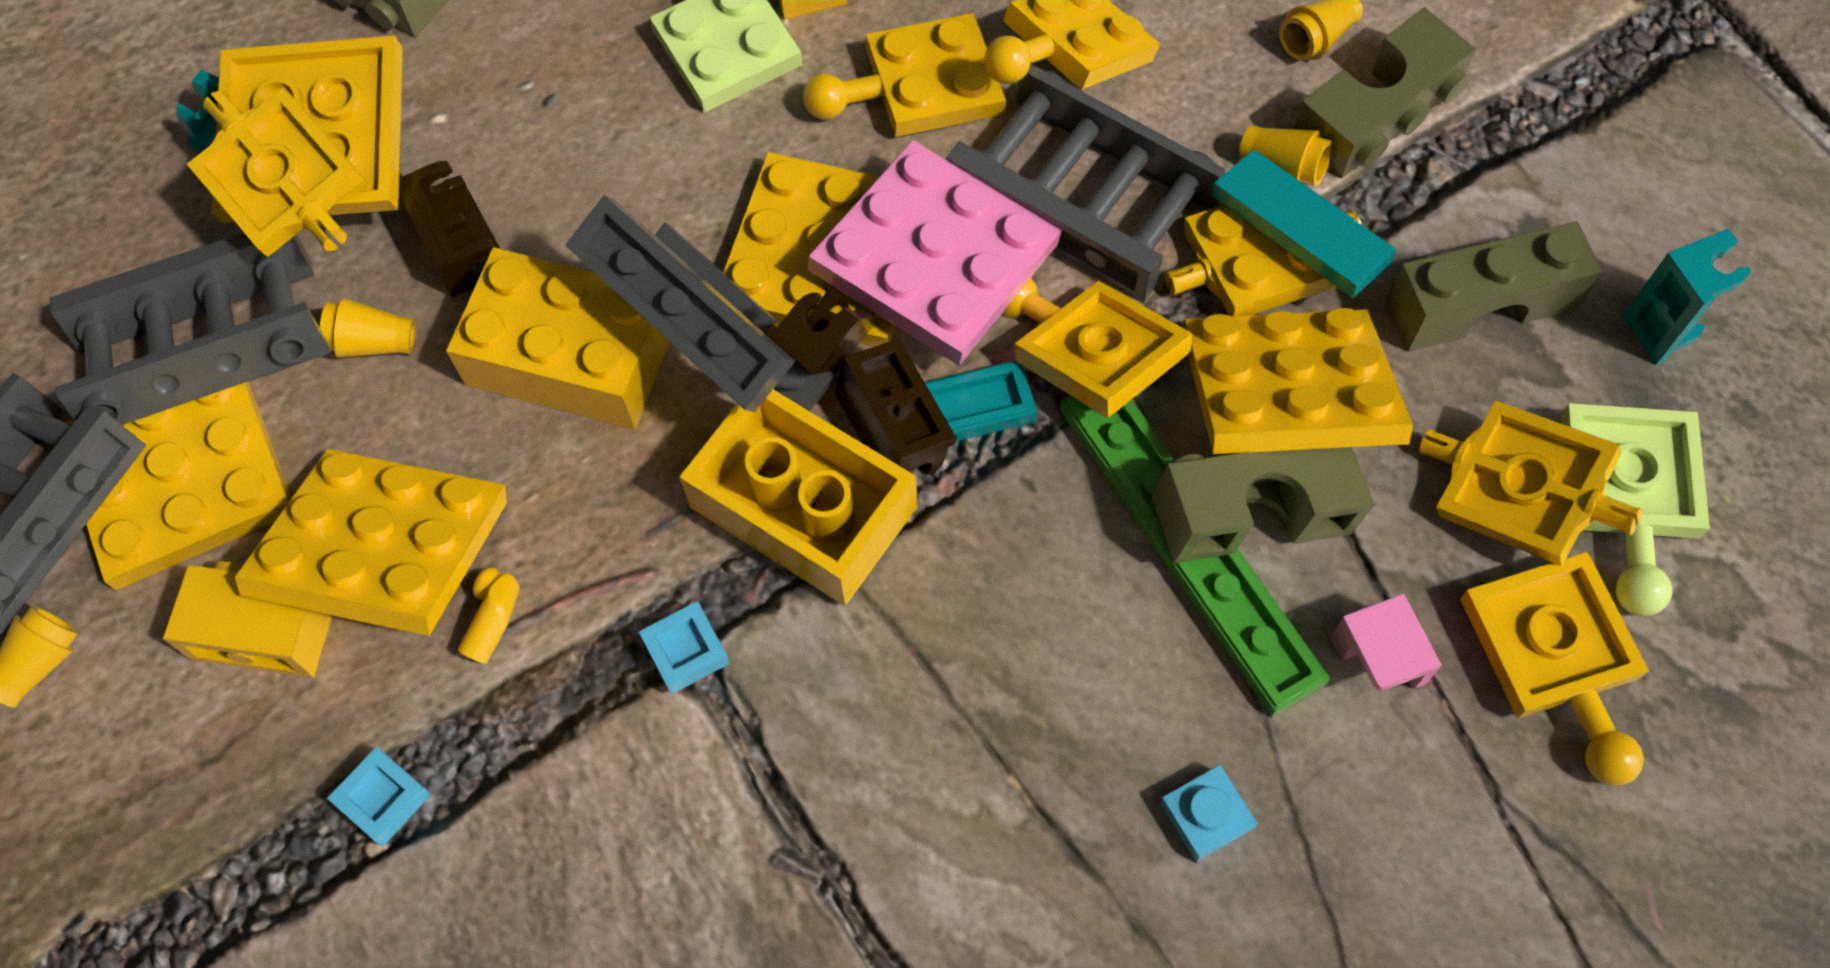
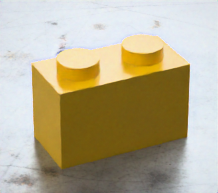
M220 561L216 563L215 568L188 565L163 637L167 643L190 660L314 678L333 617L332 615L240 596L235 576L243 565Z

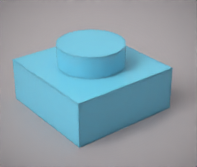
M698 601L639 631L671 695L730 664L724 648Z
M376 746L327 799L371 839L383 847L432 794Z
M1221 764L1163 796L1159 803L1196 863L1253 831L1258 825Z

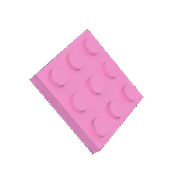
M913 140L809 255L808 271L960 366L1059 243L1062 230Z

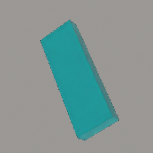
M1255 149L1214 183L1212 197L1351 298H1354L1393 262L1396 252L1393 246Z

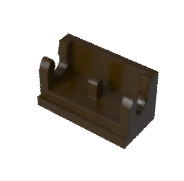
M438 161L403 177L400 173L399 197L453 298L476 286L492 248H501L461 175L446 179L438 185L430 186L435 180L445 178L453 172L448 161Z
M814 292L800 298L782 322L772 323L764 334L813 375L839 370L842 366L843 358L851 355L880 317L867 307L858 313H853L848 308H844L836 314L831 311L840 304L843 295L841 293L830 294L818 304L821 295ZM817 306L810 316H807L810 309Z
M900 339L843 358L835 395L861 442L910 473L924 464L929 475L934 474L942 466L949 447L955 445L957 437Z

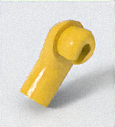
M494 567L482 570L473 583L474 596L483 601L457 647V650L466 657L484 664L488 663L503 636L520 592L519 584L511 573L502 574Z

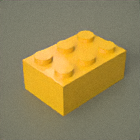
M493 247L446 352L465 386L636 430L670 341L596 273Z
M774 389L755 412L744 410L740 405L736 404L679 476L691 509L844 606L848 604L918 507L917 483L914 474Z

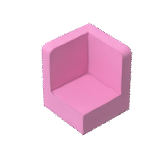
M1405 594L1343 616L1330 637L1341 661L1359 656L1374 688L1378 691H1384L1408 681L1413 689L1427 684L1442 666Z

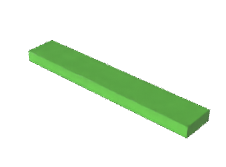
M1071 395L1062 399L1059 411L1270 717H1274L1326 686L1330 677L1239 549L1234 554L1179 563L1173 562L1151 494L1167 465L1175 459L1133 400L1129 401L1111 417L1106 418Z

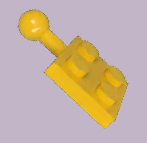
M1015 0L1009 3L1003 22L1025 41L1009 35L996 38L985 51L984 65L992 79L999 83L1012 84L1020 81L1027 74L1032 63L1047 59L1077 87L1083 90L1151 63L1161 44L1144 30L1140 21L1122 12L1109 0Z
M974 13L866 34L865 49L874 75L842 81L833 74L821 73L813 76L806 83L803 90L805 108L811 115L822 120L836 118L845 110L847 104L882 97L895 137L1001 116L1005 114L1006 98L1000 83L992 79L985 69L984 55L987 47Z
M1030 278L1001 314L1008 318L1027 316L1040 324L1015 343L1016 362L1106 418L1111 417L1192 352L1191 332L1101 281H1097L1063 308H1060L1039 296L1037 286L1033 279Z
M1588 551L1566 558L1562 566L1550 563L1466 590L1460 600L1516 718L1519 719L1571 702L1590 740L1585 751V762L1592 776L1600 782L1612 786L1625 785L1633 781L1643 768V751L1633 737L1624 732L1616 731L1598 693L1639 680L1649 670Z

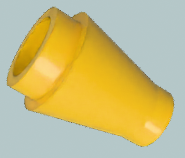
M1320 0L1292 8L1287 13L1279 29L1283 48L1296 60L1320 59L1352 25L1361 20L1363 7L1360 0Z
M1250 125L1243 135L1239 157L1243 159L1255 149L1303 184L1318 186L1328 169L1333 145L1331 140L1321 138L1320 131L1262 128Z
M342 298L340 303L326 302L322 311L320 329L330 346V351H335L337 358L390 353L411 354L413 351L416 337L415 318L401 317L347 298Z
M33 605L29 607L23 617L14 616L0 647V703L16 708L29 691L75 651L71 643L79 632L56 615Z

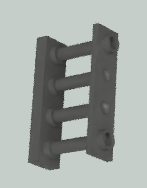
M1031 64L1027 74L1017 82L1016 104L1021 107L985 151H977L959 141L948 154L946 160L1061 229L1059 243L1053 252L1144 303L1157 285L1163 256L1155 251L1154 248L1190 199L1208 209L1214 208L1218 202L1217 199L1212 197L1214 183L1225 174L1226 169L1215 164L1206 154L1187 149L1067 84L1056 73L1048 70L1043 71ZM1044 118L1069 132V135L1036 177L1027 179L1003 165L1038 121ZM1091 144L1117 158L1119 161L1085 206L1077 207L1053 194V192ZM1139 172H1142L1168 186L1169 189L1136 234L1126 235L1103 222V220Z
M603 195L565 244L569 250L744 410L755 412L774 389L808 411H811L839 376L834 371L813 375L764 334L772 323L779 322L668 223L664 222L654 235L615 199Z
M241 233L50 297V313L81 355L85 354L87 374L86 377L55 387L56 397L75 421L88 405H92L104 410L121 425L331 353L329 343L305 302L297 305L294 304L291 283L314 276L311 259L296 234L272 255L267 257L252 243L245 233ZM266 292L270 314L235 325L231 304ZM206 313L209 335L174 346L172 324ZM146 333L148 355L113 367L111 345Z
M12 373L0 388V491L14 497L13 501L0 516V635L146 447L145 443L107 412L92 405H88L73 425L56 419L63 409L15 373ZM39 440L54 445V449L32 477L16 470Z

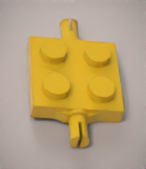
M282 87L260 106L242 113L223 91L211 93L224 109L223 112L207 96L203 102V107L222 129L218 132L211 145L188 162L187 165L252 243L264 255L269 257L297 233L308 228L326 251H334L339 248L325 232L326 229L343 245L347 239V234L327 212L334 203L363 181L364 178L292 95Z
M1225 205L1185 217L1183 233L1195 253L1196 263L1164 273L1167 289H1170L1169 293L1172 296L1204 285L1221 300L1229 316L1255 315L1336 287ZM1354 210L1346 213L1361 224L1359 216L1356 217Z
M1497 400L1494 401L1481 427L1467 437L1466 441L1456 440L1435 432L1433 429H1429L1425 433L1427 439L1423 438L1421 441L1420 454L1452 465L1451 481L1436 506L1439 517L1559 566L1563 565L1579 533L1587 528L1593 520L1624 531L1629 535L1634 533L1636 525L1640 522L1643 513L1642 508H1637L1605 496L1606 483L1621 457L1620 445Z

